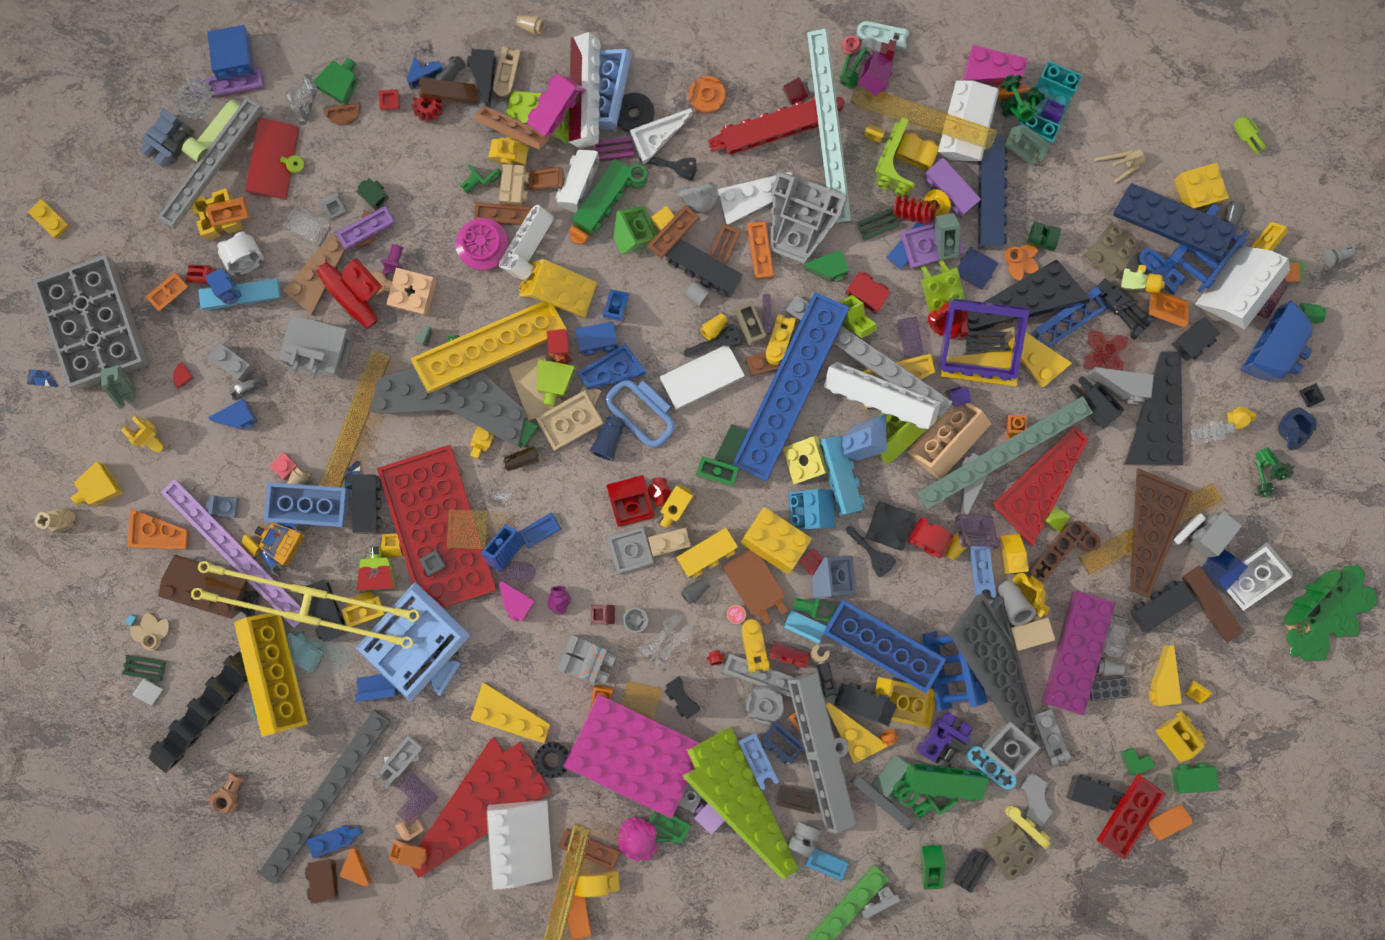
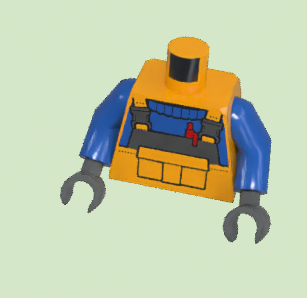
M278 522L277 524L272 523L269 528L262 525L257 527L254 534L262 538L259 547L262 549L261 554L267 565L271 568L272 574L281 577L279 575L280 570H287L284 566L289 565L304 536L307 534L304 532V527L310 525Z

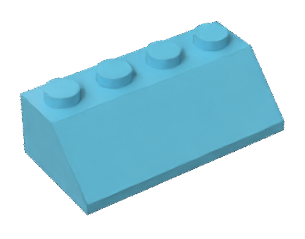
M842 436L822 439L819 443L829 471L827 477L831 490H833V498L839 517L861 512L865 502L863 496L859 495L857 490L860 485L857 476H853V460L842 455Z

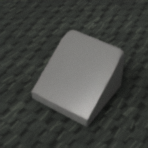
M337 192L321 200V205L330 220L347 212Z

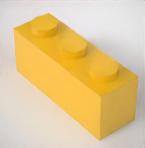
M724 528L676 558L687 577L692 576L694 579L703 574L702 569L707 566L711 569L718 565L720 558L725 556L728 559L736 554L735 549L738 546L727 528Z

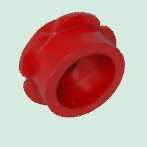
M720 650L709 652V656L706 659L709 661L710 666L719 665L725 662V654L720 653Z

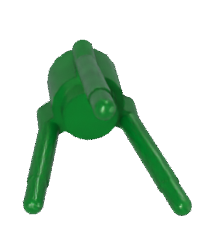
M863 47L853 67L848 69V71L847 68L852 53L847 55L842 73L839 76V82L849 89H852L853 86H858L860 76L857 77L858 73L855 70L866 51V47Z

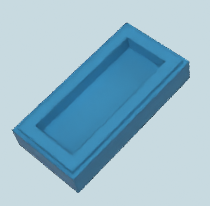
M815 848L812 857H808L805 865L842 881L849 862Z

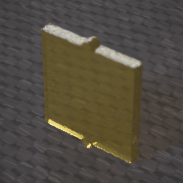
M628 681L625 695L622 696V706L654 720L656 707L659 706L660 688Z

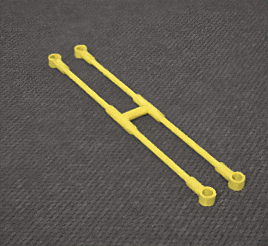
M202 561L198 565V569L202 573L226 574L282 587L304 594L300 613L284 612L220 597L218 594L205 592L201 588L192 590L191 596L195 600L220 601L284 616V618L307 624L322 625L387 640V642L401 645L405 649L411 648L414 644L411 637L387 636L323 621L320 618L308 616L307 614L312 596L394 613L396 616L408 618L409 621L413 622L420 619V612L417 610L394 609L329 594L327 591L297 584H286L230 571L224 567L212 565L207 561ZM207 564L208 568L204 571L203 565ZM198 590L201 592L200 597H196ZM412 612L417 614L416 619L411 618ZM406 639L410 640V645L408 647L404 644V641Z

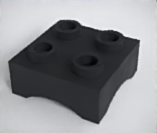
M879 501L865 538L903 551L916 514Z
M680 676L666 684L667 689L665 693L671 701L673 699L678 705L675 708L681 717L685 716L688 719L700 711L698 704L686 695Z

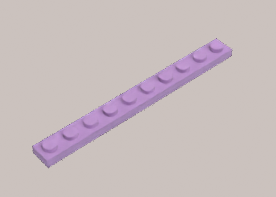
M174 479L161 491L170 503L239 573L276 581L212 515L208 514V510L177 479ZM248 580L274 609L300 613L301 605L284 588ZM284 618L293 628H296L301 623Z

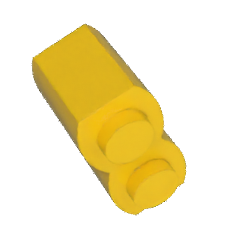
M904 133L895 158L928 171L934 163L939 146L932 140H921L915 133Z

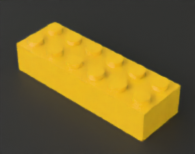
M266 613L246 617L234 622L262 737L307 725L282 617Z

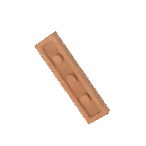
M483 106L474 114V121L528 144L533 148L540 149L549 141V137L542 135L533 127L487 106Z

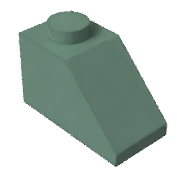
M955 214L935 216V236L939 259L958 258L960 224Z

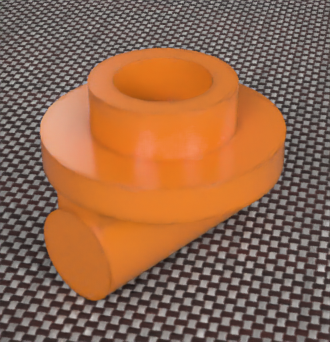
M575 225L571 226L569 230L571 241L575 244H584L588 240L589 234Z

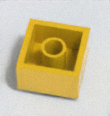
M1217 163L1182 172L1174 179L1182 204L1198 211L1207 209L1212 204L1220 205L1229 199Z

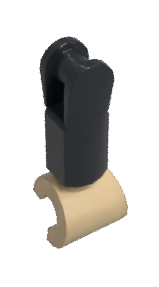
M817 644L810 651V660L817 664L816 667L824 697L827 699L831 695L838 696L829 662L826 663L830 652L826 651L822 657L818 656L817 651L820 647ZM831 683V688H826L825 684Z

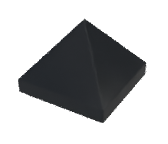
M1317 383L1299 391L1308 408L1325 400Z

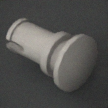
M1353 246L1342 249H1325L1323 251V261L1326 266L1333 267L1335 264L1340 263L1341 260L1353 258L1356 254L1355 249L1352 248Z

